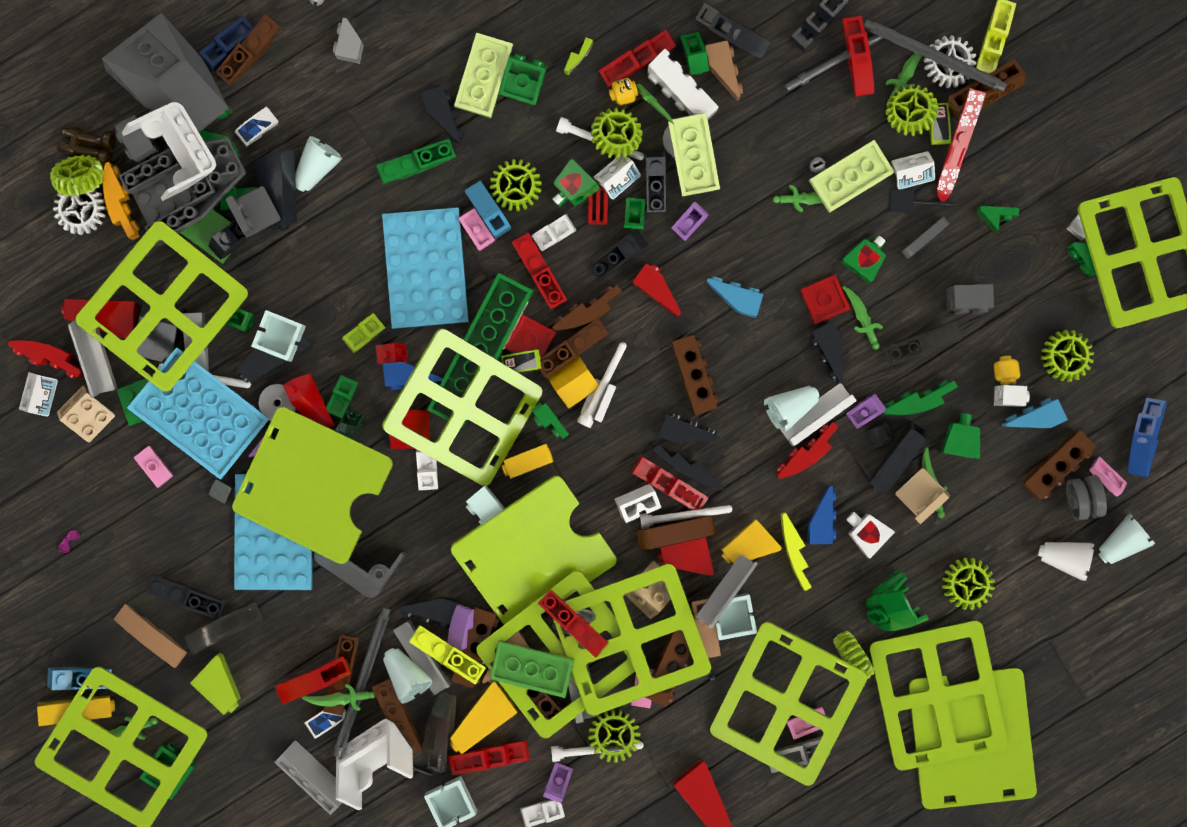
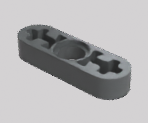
M943 216L901 253L906 259H909L950 223Z

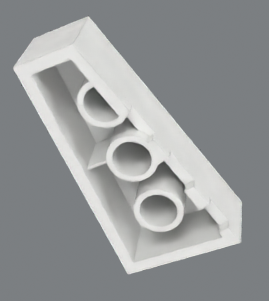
M664 49L648 66L649 80L655 85L658 83L663 88L661 90L663 94L668 98L672 97L676 101L675 105L680 111L683 112L685 110L690 116L706 113L708 120L718 110V106L703 89H696L697 84L690 75H684L682 66L677 61H671L667 57L670 53Z

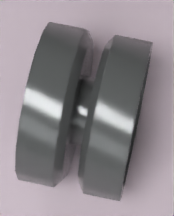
M1097 475L1087 476L1083 481L1080 478L1067 481L1066 496L1070 512L1075 521L1087 520L1089 515L1092 518L1106 515L1107 502L1105 491Z

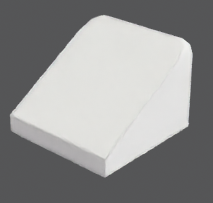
M1078 214L1066 229L1082 241L1085 239V234Z

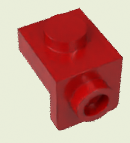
M405 343L376 345L377 364L407 362Z

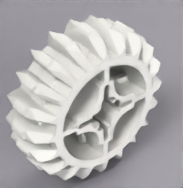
M944 36L942 42L937 39L935 45L931 44L929 46L938 51L948 48L946 55L970 66L976 65V61L971 60L976 57V54H970L973 47L967 49L968 41H965L963 44L960 43L961 37L954 41V36H950L948 41L947 37ZM955 50H957V51L962 55L963 58L958 57V56L956 55V51H955ZM924 59V62L929 64L924 67L925 70H930L927 76L931 77L933 75L935 77L932 80L933 83L939 80L940 87L945 82L946 88H950L951 83L955 88L958 86V82L963 85L965 79H970L963 74L952 76L954 70L931 59ZM937 66L942 67L944 69L945 74H943Z
M94 188L93 192H87L92 202H83L78 195L71 197L70 195L58 194L61 198L60 200H54L58 207H54L53 210L59 212L55 215V218L60 219L58 224L64 225V230H70L72 234L78 232L79 235H83L84 231L88 234L91 233L90 227L93 230H97L96 223L103 224L99 219L100 217H106L102 211L107 210V207L101 206L105 203V199H100L102 194L96 192V188ZM72 200L71 206L67 208L69 201ZM80 205L83 206V209H81L82 211L78 212L77 208H79ZM93 210L91 217L88 218L89 212ZM68 216H77L81 223H72Z

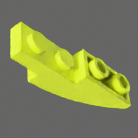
M420 625L409 640V643L473 684L477 683L486 667Z

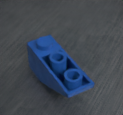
M404 362L383 364L385 387H390V391L401 390L415 367ZM431 373L428 376L430 381L440 386L443 378Z
M833 486L826 487L807 523V543L833 544V540H836V528H833V520H836V509H833V501H836V490H833Z

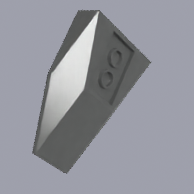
M162 13L102 58L106 71L145 108L155 111L169 103L177 102L184 107L198 132L202 131L228 110V106L202 57Z
M229 138L205 142L215 159V169L188 189L162 201L161 196L167 189L175 186L173 176L178 170L182 169L170 148L119 175L127 193L134 196L148 224L145 226L146 231L155 222L160 221L177 234H180L204 218L246 174ZM159 240L155 245L162 246L165 242Z

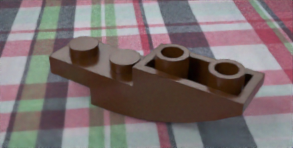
M265 14L242 43H238L217 69L216 73L229 85L233 84L273 43L271 40L282 27L268 14Z
M610 285L603 291L604 296L600 299L596 297L588 303L589 308H586L583 303L580 305L574 304L568 309L570 312L565 317L561 315L553 322L555 325L552 328L554 331L571 330L585 326L597 318L603 317L612 310L608 303L618 296L622 290L618 285L615 287Z
M597 318L540 358L542 368L540 371L545 378L549 377L610 333L601 320Z
M340 635L334 659L343 656L351 674L329 685L327 695L337 692L349 693L345 684L351 686L359 638ZM342 704L332 707L324 706L323 712L343 716L345 706Z

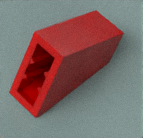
M706 537L660 547L661 551L657 552L659 562H663L664 565L671 564L675 569L710 576L714 575Z

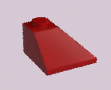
M408 410L402 420V425L430 440V411ZM389 434L391 449H415Z

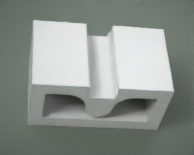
M995 386L994 406H1026L1030 396L1027 386Z
M650 484L615 498L619 512L626 523L639 518V512L643 510L648 514L661 508L656 492Z

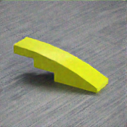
M997 0L976 68L989 74L996 70L1005 40L1009 34L1016 3L1007 0Z
M783 512L780 516L786 552L794 574L802 589L806 591L811 588V585L802 570L806 569L808 565L799 551L805 545L789 517Z

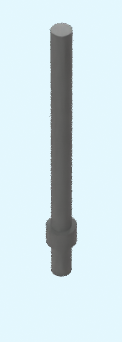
M876 34L869 37V46L883 38ZM844 51L807 73L803 72L797 75L796 79L785 84L786 90L790 91L799 85L803 86L809 83L810 79L848 59V51Z

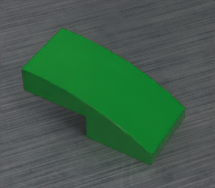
M340 376L326 407L330 415L343 420L357 389L358 382L345 376Z

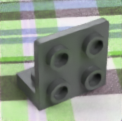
M263 186L236 200L233 196L225 199L246 237L281 220Z

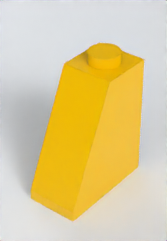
M544 444L504 460L505 464L502 465L505 476L509 475L511 479L552 463L554 460L548 445Z
M754 519L721 549L723 551L721 556L728 564L731 562L734 564L741 554L752 560L778 552L782 547Z

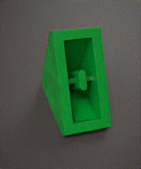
M238 308L226 324L250 333L257 315Z

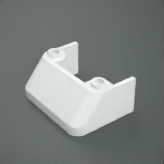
M177 102L169 103L127 123L122 131L123 136L141 128L143 133L149 138L163 136L182 167L173 176L175 186L165 191L161 196L162 201L188 189L209 175L216 167L215 159L184 107Z
M388 719L380 721L348 742L341 758L336 757V800L361 810L362 792L371 786L373 781L372 772L386 763L388 768L410 779L413 777L412 748L393 722Z

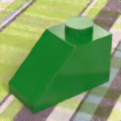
M699 32L680 36L690 75L708 72L707 51Z

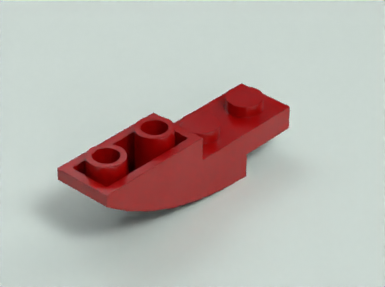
M862 16L845 18L842 20L855 97L874 94L871 55Z
M527 232L513 240L512 244L549 308L552 309L566 301L564 293L530 234Z
M9 341L7 344L12 347V352L20 356L26 355L29 357L28 361L36 366H39V364L47 365L48 363L56 369L61 367L66 370L65 374L73 379L84 377L82 368L71 362L74 355L63 349L33 341Z
M833 422L825 423L820 428L819 432L821 434L817 439L813 437L807 444V450L803 447L798 449L795 447L788 455L790 459L786 464L782 462L776 469L778 472L776 477L781 479L799 473L822 458L831 449L832 446L827 443V440L837 430L838 426Z
M552 589L537 603L595 658L609 644L594 627Z

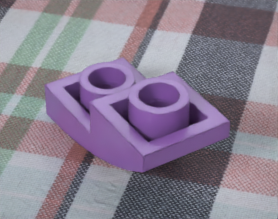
M460 604L456 606L448 633L447 643L460 650L467 648L468 630L473 628V609Z

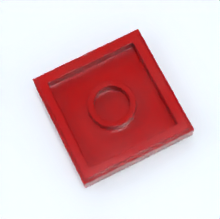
M836 274L800 289L814 324L850 310Z
M522 314L505 349L514 354L539 350L540 358H542L556 332Z

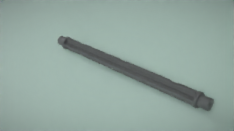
M866 20L864 28L870 30L871 33L888 39L971 79H975L994 90L998 89L1004 92L1007 87V83L1002 82L1001 79L982 72L975 67L877 22Z
M382 608L381 614L378 615L379 618L354 689L355 693L364 692L382 636L390 619V609ZM361 700L356 701L357 707H359ZM351 703L346 712L336 745H334L333 756L341 758L343 751L346 749L345 746L357 714V710L353 709Z

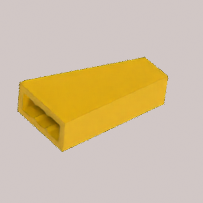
M495 680L489 685L451 735L450 744L456 752L459 750L461 754L518 713L517 707L498 681Z
M110 695L92 697L83 711V716L89 720L112 717L111 712L115 711L114 700H110ZM73 699L38 702L39 726L58 724Z

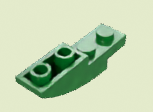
M447 139L414 150L413 153L378 164L376 168L382 183L386 184L436 167L455 158L456 155L450 140Z
M944 380L937 384V389L932 391L930 388L922 392V397H919L917 392L911 394L908 391L900 396L901 400L897 402L892 400L884 404L886 410L882 414L908 415L928 411L944 404L941 396L958 388L955 381L948 382V380Z

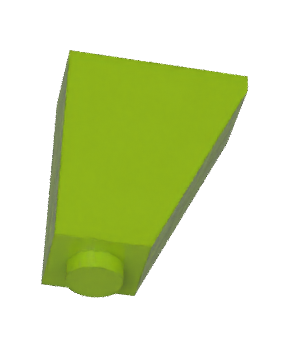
M219 653L190 684L225 715L228 711L232 713L239 706L237 702L241 697L224 655Z

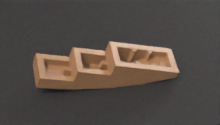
M125 604L114 618L128 633L174 668L178 666L187 654L162 629H158L146 617L137 613L130 605Z

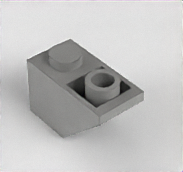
M343 18L342 23L338 24L337 34H339L338 42L335 41L333 53H335L336 58L339 60L360 64L364 45L347 18Z

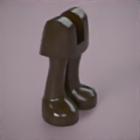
M79 127L61 128L60 135L71 139L70 144L58 142L57 149L71 157L78 156V154L91 155L92 158L94 157L100 161L102 167H105L107 162L111 163L113 158L112 151L82 146V142L113 150L116 145L114 132L106 131L102 136L83 133Z

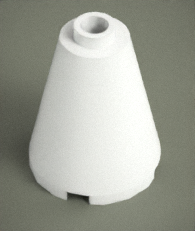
M1045 542L1044 546L1040 545L1038 556L1041 557V561L1071 576L1086 581V572L1090 569L1094 544Z

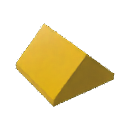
M579 356L547 377L568 408H571L596 391L599 386Z

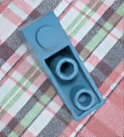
M481 181L465 190V193L495 239L512 229Z
M714 276L706 280V283L737 313L753 318L757 317L763 294L759 293L760 290L751 287L748 290L743 289L741 284L735 282L726 284L723 283V279Z
M1047 398L1041 401V405L1036 408L1031 406L1024 409V414L1017 416L1014 414L1005 419L1006 422L1001 425L1002 427L1052 428L1068 419L1059 400Z
M49 667L47 687L51 690L80 689L94 668ZM100 685L98 689H109V688H107V687H105V686H103V685Z

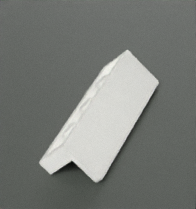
M840 383L821 396L819 402L788 431L782 433L790 444L795 446L856 402V399L853 395H849Z

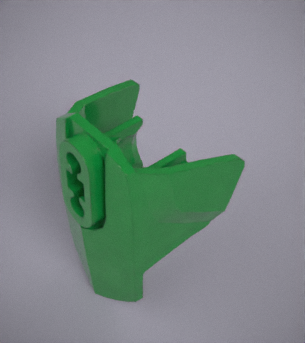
M899 570L879 584L866 602V608L868 607L869 609L867 612L869 621L883 631L907 629L929 620L927 614L917 618L915 612L920 608L919 606L911 608L904 594L909 588L901 586L907 580V577Z

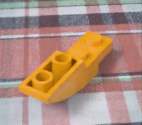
M107 162L104 167L103 191L109 216L114 225L119 226L122 224L128 238L134 240L140 237L138 233L140 229L136 221H132L129 215L131 210L128 204L123 203L129 200L130 197L119 177L121 172L118 166Z

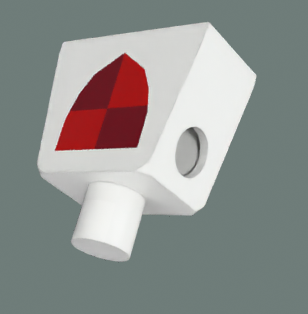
M853 512L846 519L853 526L848 534L862 553L869 559L895 533L869 514L864 515L861 519Z

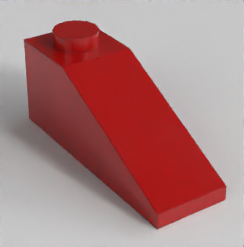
M646 263L632 284L679 317L681 311L662 274L659 273L660 269L652 263L650 265Z
M310 373L294 378L283 385L290 403L304 417L327 428L334 426Z

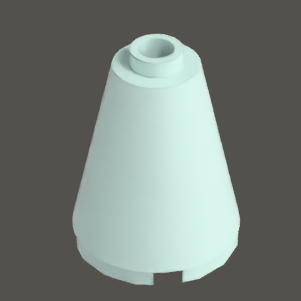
M310 136L306 142L295 173L296 188L303 192L311 190L342 159L336 150L326 143L325 145L319 143L320 140L313 136Z
M806 386L770 396L764 400V405L768 404L769 409L766 412L777 429L781 427V432H786L819 402L818 398L820 395L815 387Z
M1130 513L1099 548L1101 553L1098 555L1105 563L1109 561L1113 564L1155 544L1153 540L1148 542V539H1150L1149 535L1135 519L1130 520L1133 517Z
M392 648L384 654V664L398 700L402 704L415 699L414 695L417 693L422 694L432 684L431 677L400 649Z

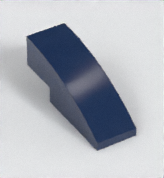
M243 16L215 36L214 41L199 52L211 73L225 61L238 43H242L254 27Z

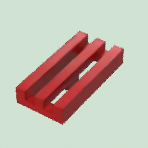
M599 186L600 189L596 192V220H592L593 194L589 196L588 224L607 225L608 193L602 186ZM600 191H604L603 221H600Z

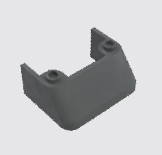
M316 552L314 553V559L318 564L366 597L373 598L380 594L407 553H400L390 569L383 564H377L368 573L350 560L344 564H339Z

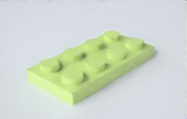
M476 33L454 107L489 118L492 117L508 58L512 52V43Z
M701 113L672 119L674 125L668 121L682 196L720 189L707 114Z
M875 140L811 178L809 182L830 213L892 175L894 170Z

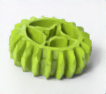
M910 84L909 89L906 90L903 86L902 92L896 90V96H890V100L893 102H887V120L892 122V128L897 127L898 133L904 130L905 136L908 132H911L912 136H914L915 131L922 134L923 128L928 131L930 129L929 124L934 125V119L938 117L937 111L939 108L936 105L937 99L933 98L932 92L928 93L926 87L921 90V87L918 85L916 89H913V85ZM918 100L924 102L927 105L928 109L924 108V106L919 105ZM915 105V110L909 114V110L911 111ZM896 112H901L902 115H905L906 121L902 120Z
M617 107L613 112L610 109L606 113L601 112L599 117L595 118V123L591 127L592 143L596 144V150L602 149V155L609 153V158L615 155L616 159L620 155L623 158L627 157V153L632 155L634 150L638 149L643 134L642 130H640L641 123H636L637 117L631 118V112L625 114L624 109L618 112ZM603 126H605V127L607 128V129H606V131H607V136H606V137H604V135H603V133H602V128H603ZM627 130H629L631 135L630 141H628L625 134Z
M84 155L68 157V159H62L61 163H56L55 167L51 168L50 179L52 186L57 190L58 194H63L64 196L87 195V192H93L94 188H99V184L103 183V167L100 161H97L94 157L92 158L91 155L86 157Z
M512 159V165L509 166L508 161H505L506 168L499 165L498 168L501 172L494 171L493 174L497 178L490 179L491 182L496 183L490 185V189L497 190L492 193V196H499L496 199V203H500L503 200L502 208L509 204V211H512L513 205L516 206V211H520L519 205H523L524 210H526L527 205L525 203L528 202L531 206L534 205L531 198L538 200V196L534 193H541V189L536 186L542 185V182L535 181L540 178V175H533L536 171L535 167L528 170L530 167L529 162L523 166V160H520L519 165H516L515 159ZM522 171L525 174L513 177L509 172ZM505 177L509 184L502 193L500 183L502 178ZM530 177L532 187L529 194H527L523 189V185ZM511 180L515 183L521 182L519 184L520 190L516 187L511 189L513 187ZM517 193L523 199L511 200L507 196Z
M1063 330L1062 334L1056 332V337L1050 336L1049 340L1051 342L1046 341L1044 343L1048 349L1041 350L1043 353H1046V356H1042L1041 360L1047 361V363L1043 364V367H1050L1047 373L1054 372V379L1059 377L1060 381L1067 379L1068 382H1071L1073 378L1079 380L1080 375H1086L1085 370L1091 369L1088 363H1093L1094 360L1089 359V356L1094 355V352H1089L1088 349L1092 348V345H1086L1088 338L1082 339L1083 334L1079 333L1076 335L1074 330L1070 333L1068 330ZM1068 340L1063 350H1055L1061 341ZM1074 343L1080 349L1081 355L1076 353ZM1069 352V354L1071 355V357H1074V358H1070V359H1067V360H1066L1067 357H1065V356L1062 355V354ZM1054 357L1060 360L1061 368L1057 366ZM1073 361L1080 362L1076 369L1068 372V367H1071Z
M963 558L962 563L956 560L957 567L950 564L949 567L952 571L945 570V574L949 575V577L942 578L943 581L947 582L946 585H942V588L949 589L944 595H952L949 598V602L955 601L956 607L962 604V609L964 610L967 609L968 605L971 610H974L975 604L979 608L982 607L980 601L987 603L988 601L985 597H992V594L988 593L989 589H995V587L990 586V583L995 582V579L988 578L993 574L992 571H987L988 566H982V561L980 560L975 564L974 558H971L969 562L967 558ZM968 568L963 578H956L960 571ZM974 569L980 573L983 583L976 581ZM969 579V581L973 584H976V586L971 585V587L969 586L968 588V586L960 582H966ZM954 584L961 586L963 599L956 593ZM975 589H981L977 596L969 599V596H972V592Z
M849 631L841 632L833 639L834 645L844 661L865 671L867 679L874 674V668L870 660Z
M611 710V716H608L607 711L604 712V719L598 715L597 719L600 722H592L596 729L589 728V732L594 733V735L588 736V739L595 740V742L590 744V747L597 746L594 754L601 751L602 753L599 758L603 759L604 755H607V762H610L611 757H614V762L617 763L618 756L621 757L622 761H625L624 754L631 757L632 754L629 750L631 749L636 752L637 748L633 744L640 743L639 740L634 739L635 737H640L639 732L634 733L639 726L635 725L632 727L635 719L633 718L628 721V713L624 718L621 717V710H619L618 716H615L614 710ZM619 721L624 725L619 728H613L607 722ZM603 726L607 733V738L600 744L598 732ZM627 729L630 732V743L628 746L624 744L621 737ZM610 731H614V734L621 731L618 735L619 741H615V739L614 741H609L611 737ZM610 744H616L621 748V751L611 752L605 748Z

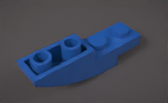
M1146 398L1143 411L1138 415L1133 435L1128 468L1129 474L1144 477L1149 475L1159 442L1157 436L1167 406V402L1164 400Z

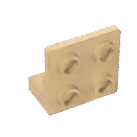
M85 385L57 411L59 420L87 442H91L115 417L112 411L97 399L91 397L89 389Z
M924 468L920 469L896 492L899 499L916 515L915 519L920 524L950 497V494Z
M652 561L642 573L660 566ZM659 581L625 594L650 619L657 615L671 599L664 581Z

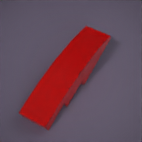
M665 30L635 49L629 50L599 70L607 86L611 87L613 82L625 79L649 65L664 49L670 52L677 46L669 32Z
M640 456L631 473L692 510L702 509L709 498Z
M527 740L471 750L462 754L449 755L448 759L452 775L506 766L510 763L530 760Z

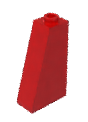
M65 299L61 309L64 319L76 320V316L89 300ZM108 301L95 316V319L115 336L126 339L138 325L139 303L132 301Z
M341 656L275 686V689L282 704L321 690L348 676L351 672L344 657Z
M702 758L677 778L673 785L707 827H732L707 764Z

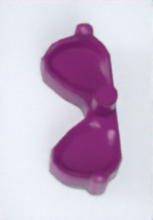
M76 529L71 530L59 545L58 552H70L69 541L80 538V534Z

